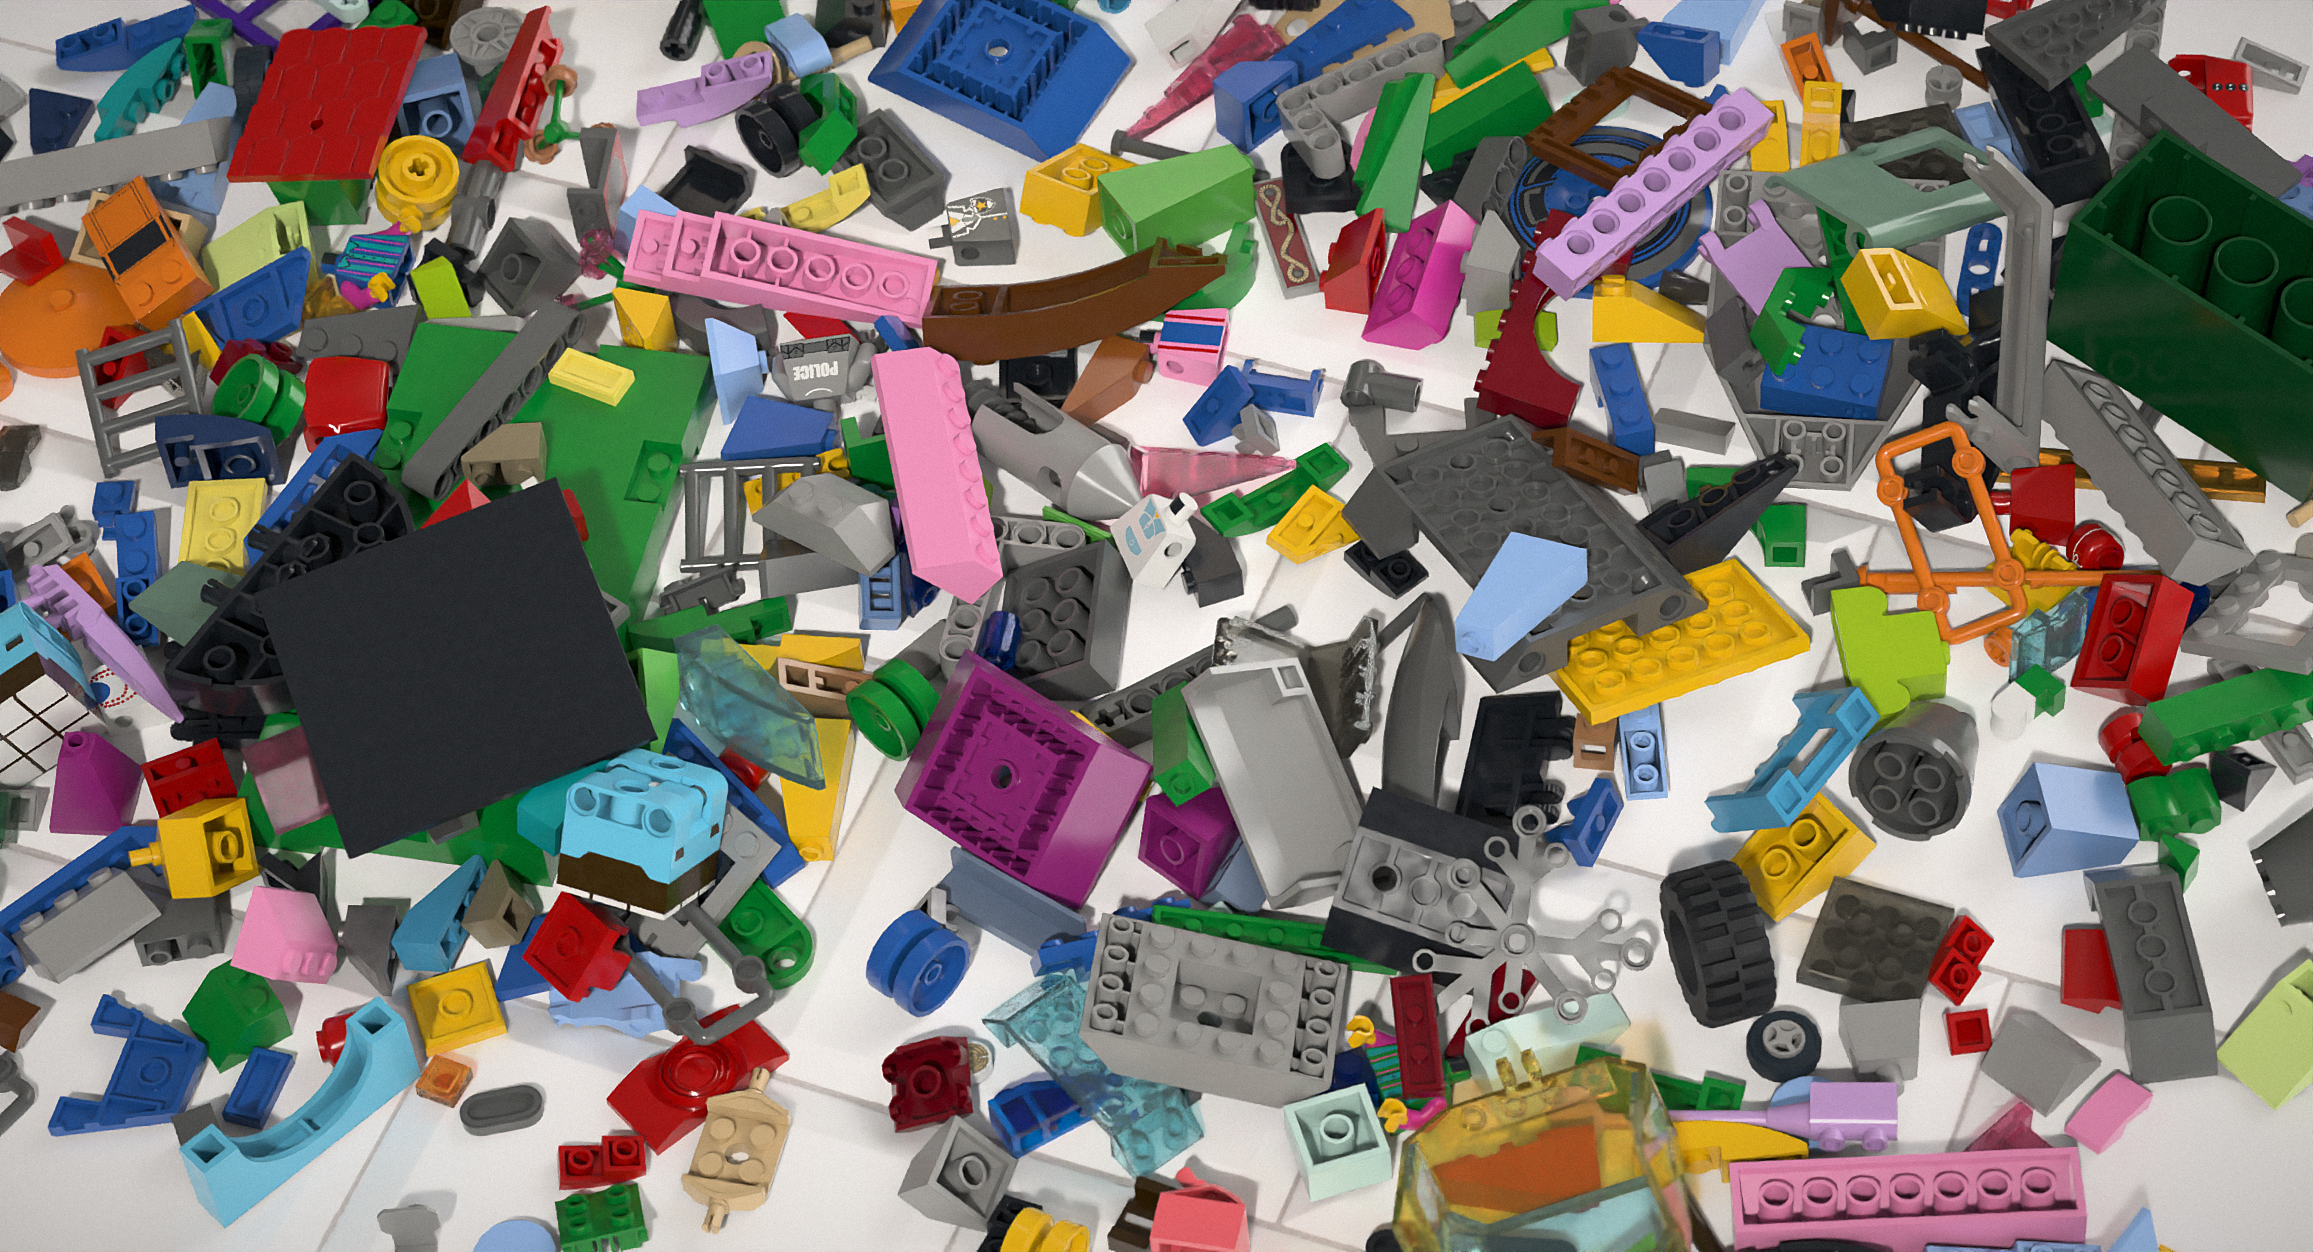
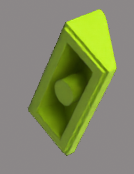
M444 256L409 271L428 320L435 318L472 317L454 268Z

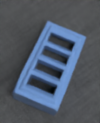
M895 546L896 555L888 561L890 562L889 567H881L872 577L858 573V618L860 630L894 631L900 625L902 614L899 546ZM869 578H889V582H869ZM870 594H889V599L870 598ZM870 610H887V611H870Z

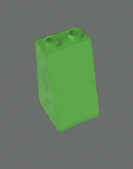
M1228 144L1102 174L1097 177L1102 228L1126 257L1155 245L1157 236L1166 238L1167 246L1176 248V244L1180 243L1196 247L1231 230L1235 222L1245 223L1256 217L1254 200H1257V193L1253 186L1252 177L1255 175L1254 165L1246 154L1241 155L1233 144Z

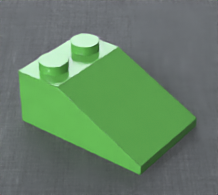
M640 648L625 655L658 740L638 748L662 754L680 695L677 654Z

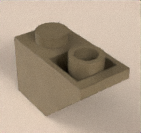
M541 422L502 424L461 456V465L465 479L467 478L475 487L520 485L532 476L539 483L544 482L547 445Z
M497 859L492 861L460 925L485 949L520 944L536 911L524 884Z

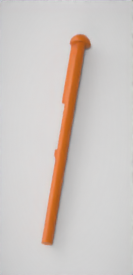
M1862 565L1856 569L1860 579L1859 587H1875L1880 589L1885 595H1919L1921 592L1914 572H1869L1868 565ZM2161 570L2026 571L2024 585H2030V589L2054 586H2100L2104 574H2163ZM1993 571L1931 572L1936 587L1941 588L1947 594H1957L1956 587H1998L1993 580Z

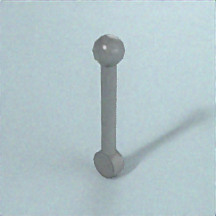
M64 505L61 507L60 512L57 513L60 514L62 519L69 520L74 517L75 510L71 505ZM37 522L13 533L5 531L0 534V540L5 545Z

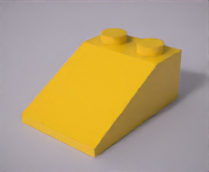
M1078 143L1026 171L1019 213L1032 217L1031 219L1038 224L1053 225L1064 229V233L1069 236L1084 237L1102 226L1097 177L1105 173L1139 165L1083 143Z
M1604 275L1602 280H1595L1592 308V342L1703 343L1705 316L1635 281L1625 280L1623 275Z
M1818 791L1789 827L1758 830L1730 861L1736 863L1742 869L1743 876H1746L1750 883V889L1756 897L1757 905L1777 923L1848 877L1877 845Z

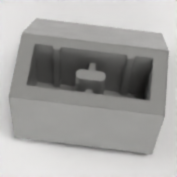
M1487 210L1482 224L1477 223L1472 234L1471 251H1465L1461 260L1460 272L1465 274L1461 297L1466 299L1468 316L1474 317L1476 312L1511 309L1513 302L1509 301L1513 284L1516 279L1521 281L1520 245L1496 212L1492 210Z

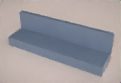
M1239 833L1199 901L1208 908H1211L1219 901H1227L1244 915L1256 916L1266 899V895Z
M956 846L950 850L953 868L936 888L946 891V904L957 906L960 909L958 914L960 917L1032 957L1039 950V946L1045 942L1062 939L1065 944L1078 941L1080 935L1087 933L1086 920L1079 914ZM1069 970L1060 971V973L1065 975Z

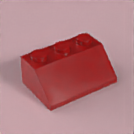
M2104 574L2070 687L2130 706H2147L2149 703L2163 700L2194 593L2164 575Z

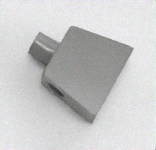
M1920 999L1839 1006L1838 1032L1856 1081L1897 1082L1898 1097L1904 1094L1903 1081L1914 1080L1918 1077Z

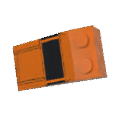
M141 175L134 178L80 218L120 295L136 320L152 332L162 329L168 324V321L176 319L215 290Z

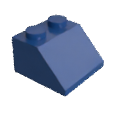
M1241 61L1229 70L1220 73L1212 81L1217 132L1246 154H1249L1279 132L1282 128L1276 100L1284 91L1299 85L1297 64L1293 61Z

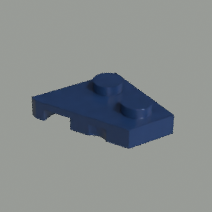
M31 87L29 90L30 147L33 155L75 147L96 112L94 101Z

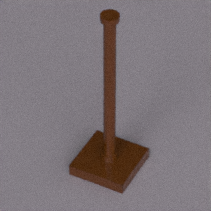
M1826 0L1824 9L1825 45L1832 47L1843 36L1844 23L1851 21L1855 24L1862 16H1865L1886 30L1891 28L1897 37L1940 64L1957 68L1962 73L1964 79L1989 94L1980 70L1919 32L1896 31V23L1880 20L1870 0Z

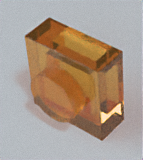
M435 1054L415 1085L417 1095L454 1109L474 1077L472 1068Z

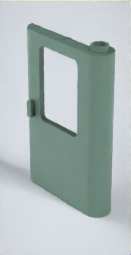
M1938 126L1928 127L1880 143H1868L1859 146L1857 150L1770 176L1764 185L1769 189L1782 185L1846 223L1845 243L1849 254L1853 258H1855L1860 250L1856 242L1858 232L1865 236L1863 249L1894 248L1899 251L2007 216L1972 179L1931 192H1922L1878 167V165L1932 148L1939 149L1963 163V153H1968L1976 157V161L1979 164H1989L1988 158L1983 151Z

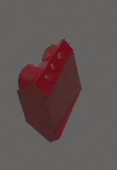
M937 1036L896 1047L883 1060L881 1065L883 1078L891 1084L892 1099L888 1107L890 1118L894 1121L895 1133H907L944 1124L953 1115L964 1119L974 1113L967 1037Z

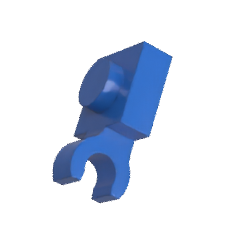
M134 481L96 482L92 514L94 520L98 521V527L103 528V541L116 540L115 515L134 513L137 488Z

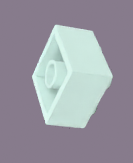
M1365 1083L1283 1106L1286 1136L1310 1202L1392 1179L1391 1152Z

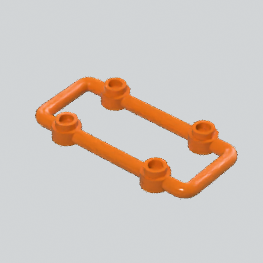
M1946 421L1881 446L1875 456L1876 468L1881 479L1876 489L1877 496L1885 506L1890 507L1917 579L1921 591L1916 601L1919 611H1932L1934 613L1941 641H1947L1948 645H1958L1994 632L1998 627H2008L2021 621L2028 610L2027 598L2022 587L2026 581V570L2020 562L2011 557L1982 477L1986 467L1985 458L1979 450L1971 447L1963 426L1957 422ZM1947 437H1951L1956 450L1952 458V467L1956 474L1966 479L1997 563L1992 572L1993 580L2000 589L2007 591L2012 608L1956 629H1951L1946 615L1951 605L1950 598L1944 590L1936 587L1912 518L1903 510V500L1910 497V490L1904 487V479L1895 474L1891 463V458Z

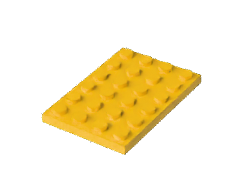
M1733 558L1683 575L1685 580L1708 603L1707 610L1640 637H1637L1621 619L1568 640V666L1547 675L1592 726L1608 722L1613 718L1636 710L1645 709L1650 705L1671 698L1683 696L1685 693L1718 684L1723 680L1743 673L1753 672L1758 668L1775 662L1791 659L1796 655L1810 651V637L1750 573Z

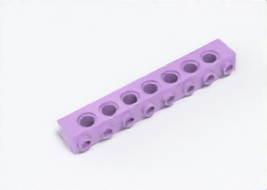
M1743 87L1738 88L1730 96L1728 94L1722 95L1712 107V111L1705 116L1702 114L1698 115L1690 123L1687 131L1681 136L1677 134L1672 136L1657 156L1649 155L1639 165L1636 173L1630 178L1627 175L1623 176L1615 184L1612 192L1605 198L1602 196L1596 198L1588 207L1586 214L1581 218L1573 217L1563 227L1561 234L1554 240L1551 238L1546 239L1536 250L1535 256H1537V260L1532 273L1567 302L1719 176V170L1728 169L1762 141L1768 134L1775 114Z

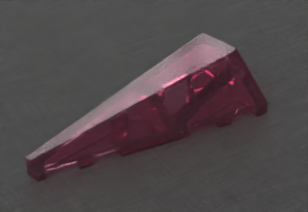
M1250 14L1238 15L1232 21L1234 26L1224 35H1218L1212 41L1213 45L1202 55L1196 57L1163 91L1165 96L1154 106H1148L1142 112L1143 116L1125 130L1127 131L1128 138L1137 140L1146 138L1213 94L1212 81L1220 73L1229 70L1238 62L1265 61L1287 47V45L1270 24L1258 25Z

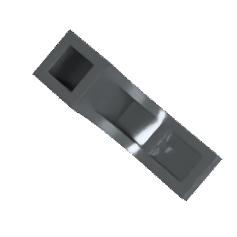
M673 291L672 295H668L676 334L694 351L710 357L705 319L714 318L755 336L757 351L765 350L766 357L770 356L768 349L771 347L762 304L725 310L707 305L699 296Z

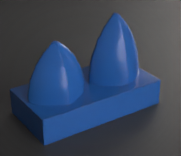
M1595 778L1587 793L1581 794L1566 803L1569 812L1575 816L1571 823L1557 826L1544 833V838L1549 844H1563L1571 852L1577 865L1580 867H1593L1624 807L1610 779Z

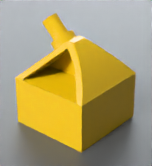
M245 797L205 799L157 820L156 841L148 843L146 848L128 851L131 867L152 863L153 867L161 865L172 899L213 897L260 876Z

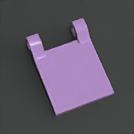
M1761 198L1748 206V210L1751 213L1747 215V220L1756 229L1729 248L1724 249L1717 235L1711 230L1699 238V242L1702 245L1697 248L1700 255L1716 267L1756 318L1760 315L1784 268H1813L1777 224L1768 205Z

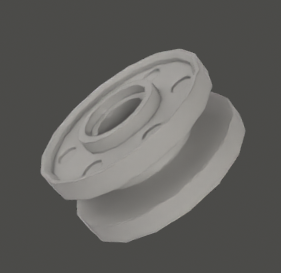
M483 7L472 10L460 17L453 25L449 38L453 52L457 53L463 76L476 82L494 83L523 23L522 18L515 12L502 7Z

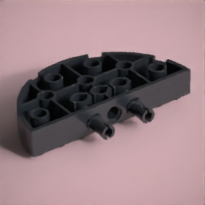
M350 452L281 534L270 530L262 524H256L254 526L255 530H250L247 538L248 546L264 552V554L234 589L213 578L207 580V583L213 586V588L206 584L203 585L200 593L201 601L218 608L163 671L173 701L190 708L224 715H266L295 709L255 593L416 531L409 507L400 491H396L388 482L387 476L381 470L362 457Z

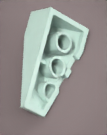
M1610 992L1586 997L1587 1014L1582 1021L1576 1024L1562 1023L1555 1016L1553 1007L1502 1020L1465 1037L1463 1056L1467 1062L1469 1073L1503 1128L1541 1112L1562 1087L1570 1085L1580 1045L1606 1051L1630 1028V1022ZM1577 1001L1564 1003L1562 1009L1565 1014L1572 1016L1579 1011V1004Z

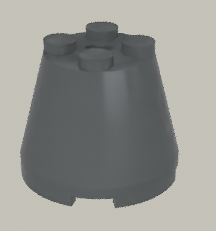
M1921 700L1914 707L1869 736L1861 744L1849 766L1848 784L1852 798L1857 797L1862 806L1873 817L1871 823L1892 836L1909 841H1930L1932 836L1943 834L1958 826L1969 808L1972 797L1979 749L1974 718L1970 714L1960 712L1949 705Z
M2312 808L2256 849L2250 851L2281 928L2287 925L2313 922Z

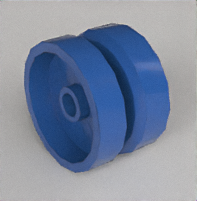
M916 909L904 913L884 930L872 948L867 961L865 976L870 986L881 994L894 998L898 1006L909 1014L920 1018L930 1015L939 1009L953 995L968 968L971 951L965 940L947 929H942L938 921L925 912Z

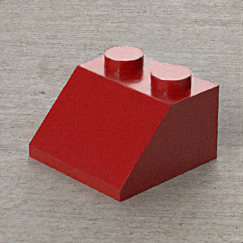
M1375 208L1345 225L1340 230L1337 243L1331 242L1328 251V264L1330 265L1328 270H1322L1319 280V292L1324 293L1325 309L1369 315L1387 261L1384 209Z

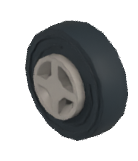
M1777 1010L1761 1016L1752 1024L1746 1037V1056L1751 1068L1762 1078L1774 1083H1786L1789 1080L1808 1076L1814 1072L1821 1059L1822 1039L1816 1025L1806 1016L1794 1011ZM1777 1047H1781L1782 1049H1786L1787 1051L1777 1050Z

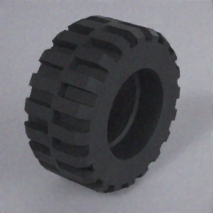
M1722 859L1668 874L1660 884L1661 892L1659 893L1660 913L1664 925L1663 931L1669 948L1670 960L1675 969L1677 982L1680 984L1685 1002L1688 1003L1693 1017H1696V1021L1700 1025L1713 1029L1767 1014L1775 1005L1774 1002L1777 997L1775 992L1777 983L1774 976V960L1771 956V946L1765 931V923L1757 906L1758 902L1750 889V883L1746 876H1743L1742 869L1736 863Z

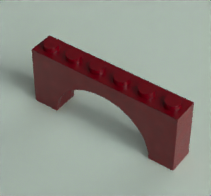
M1552 208L1546 222L1539 220L1532 240L1533 243L1537 244L1534 252L1527 250L1521 266V272L1525 273L1522 281L1516 279L1509 297V301L1513 302L1511 311L1504 309L1497 327V331L1502 332L1499 341L1491 340L1485 361L1490 362L1487 371L1479 370L1473 391L1479 393L1476 408L1502 417L1512 414L1542 430L1569 426L1581 385L1562 377L1547 363L1539 350L1534 332V323L1545 306L1558 296L1532 273L1537 260V256H1535L1536 250L1546 239L1551 238L1554 240L1559 236L1567 222L1573 217H1577ZM1636 245L1588 284H1594L1595 280H1602L1604 275H1623L1626 278L1634 257Z

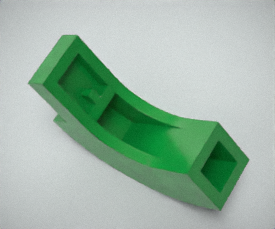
M1234 223L1223 254L1228 255V265L1225 274L1150 321L1163 323L1165 314L1169 311L1219 308L1228 309L1229 311L1240 303L1249 293L1256 280L1254 263L1256 242L1251 240L1249 224Z

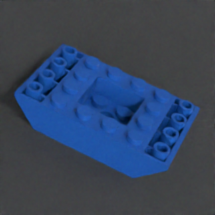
M922 0L870 72L867 80L1037 162L1043 163L1076 145L1132 63L1131 59L1098 23L1048 0ZM1003 47L1008 51L1002 56L989 54L991 49Z

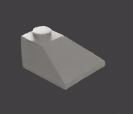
M953 1115L911 1160L897 1196L928 1219L985 1233L987 1232V1221L1005 1194L1018 1161L959 1116Z

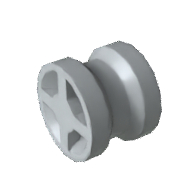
M1938 65L1931 68L1925 78V103L1929 108L1938 112L1955 110L1962 101V73L1957 68L1949 65Z

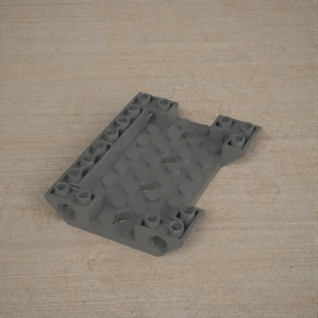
M1512 414L1373 467L1341 511L1342 518L1379 560L1414 547V523L1473 590H1475L1511 531L1587 549L1588 581L1497 660L1490 661L1462 654L1496 694L1568 666V640L1621 619L1637 637H1640L1708 609V603L1596 484L1552 467L1553 449L1531 441V432L1542 431V429ZM1580 597L1581 599H1584V600H1577V599H1574V598Z

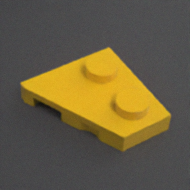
M1312 484L1267 535L1266 545L1299 565L1359 541L1361 538L1342 518L1341 511L1345 505Z

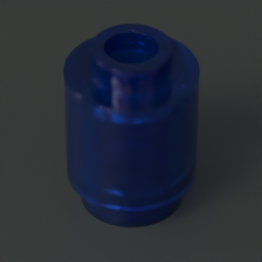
M1007 611L992 612L989 618L984 621L976 654L1001 670L1012 668L1015 664L1022 636L1020 619L1015 614Z

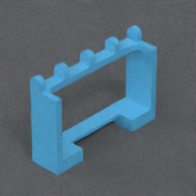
M1858 686L1796 694L1791 700L1801 714L1798 719V727L1789 737H1783L1778 742V750L1766 764H1760L1755 769L1754 773L1756 776L1743 791H1737L1735 794L1710 796L1704 801L1715 816L1710 823L1711 827L1718 833L1789 827L1880 719L1879 714ZM1835 728L1836 731L1798 776L1795 777L1790 769L1787 768L1788 765L1819 729Z

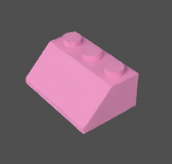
M254 885L230 965L272 980L327 984L328 978L332 976L337 965V956L335 954L338 944L315 894L305 891Z

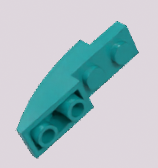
M174 38L157 47L133 64L109 88L96 106L101 123L93 134L95 143L129 136L133 133L136 126L143 121L145 112L160 113L166 101L172 98L179 80L187 74L189 69L183 39Z

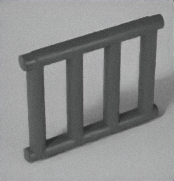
M179 318L168 321L169 327L91 352L86 348L75 352L98 456L105 479L116 477L118 470L161 457L156 442L114 455L110 435L154 422L156 416L176 415L188 411L189 414H204L185 331ZM172 342L175 362L98 386L94 366ZM180 376L184 396L106 421L102 401Z
M789 457L680 464V477L685 478V559H681L680 572L701 573L703 570L714 565H721L723 568L730 564L733 566V571L758 570L760 554L740 555L739 476L762 474L763 506L778 492L777 474L800 472V478L816 475V471H820L821 458ZM723 477L724 556L701 557L700 478ZM762 526L763 546L765 541L778 540V533Z

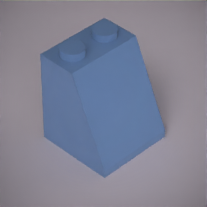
M456 52L417 61L397 114L402 137L422 135L437 139L449 147L454 155L463 152L475 126L464 77Z
M2033 762L1997 810L2014 877L2026 878L2121 864L2140 840L2139 830L2135 824L2129 804V795L2125 790L2121 774Z

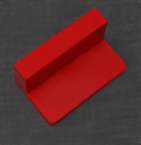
M12 216L2 223L13 248L0 256V273L27 286H32L65 264L52 233L16 216Z

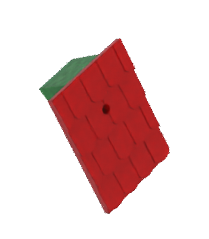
M399 25L393 28L365 26L359 29L348 30L342 27H332L319 31L299 28L285 32L281 36L273 63L269 64L256 104L251 109L243 136L239 137L226 175L229 182H266L280 205L303 200L310 226L364 225L371 179L374 177L428 35L425 27L414 25Z

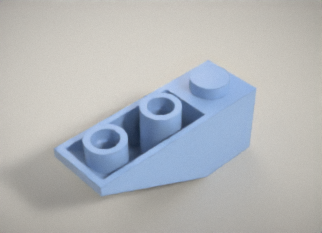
M1658 703L1642 710L1618 716L1619 752L1627 801L1668 798Z

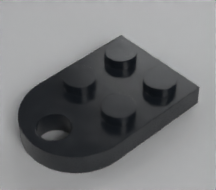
M1341 139L1346 163L1345 170L1339 176L1330 179L1317 177L1290 142L1283 147L1280 154V171L1286 214L1345 213L1356 210L1361 194L1360 187L1353 181L1355 172L1350 164L1352 147L1347 142Z

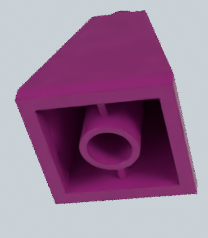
M65 732L57 761L49 824L50 833L108 836L121 826H131L144 780L141 766L97 733Z
M1221 787L1209 788L1176 807L1166 793L1151 795L1146 799L1138 859L1196 901H1199L1240 833Z

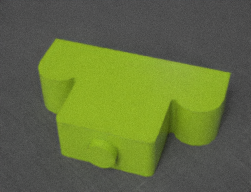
M1869 586L1830 591V620L1846 688L1858 686L1880 716V719L1861 741H1865L1869 736L1908 711L1910 702L1944 698L1946 695L1947 665H1950L1951 661L1948 642L1941 641L1935 615L1932 611L1887 616L1888 599L1885 593L1878 588Z

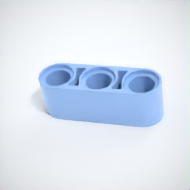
M798 12L764 26L770 47L798 79L833 64L830 51L823 37Z

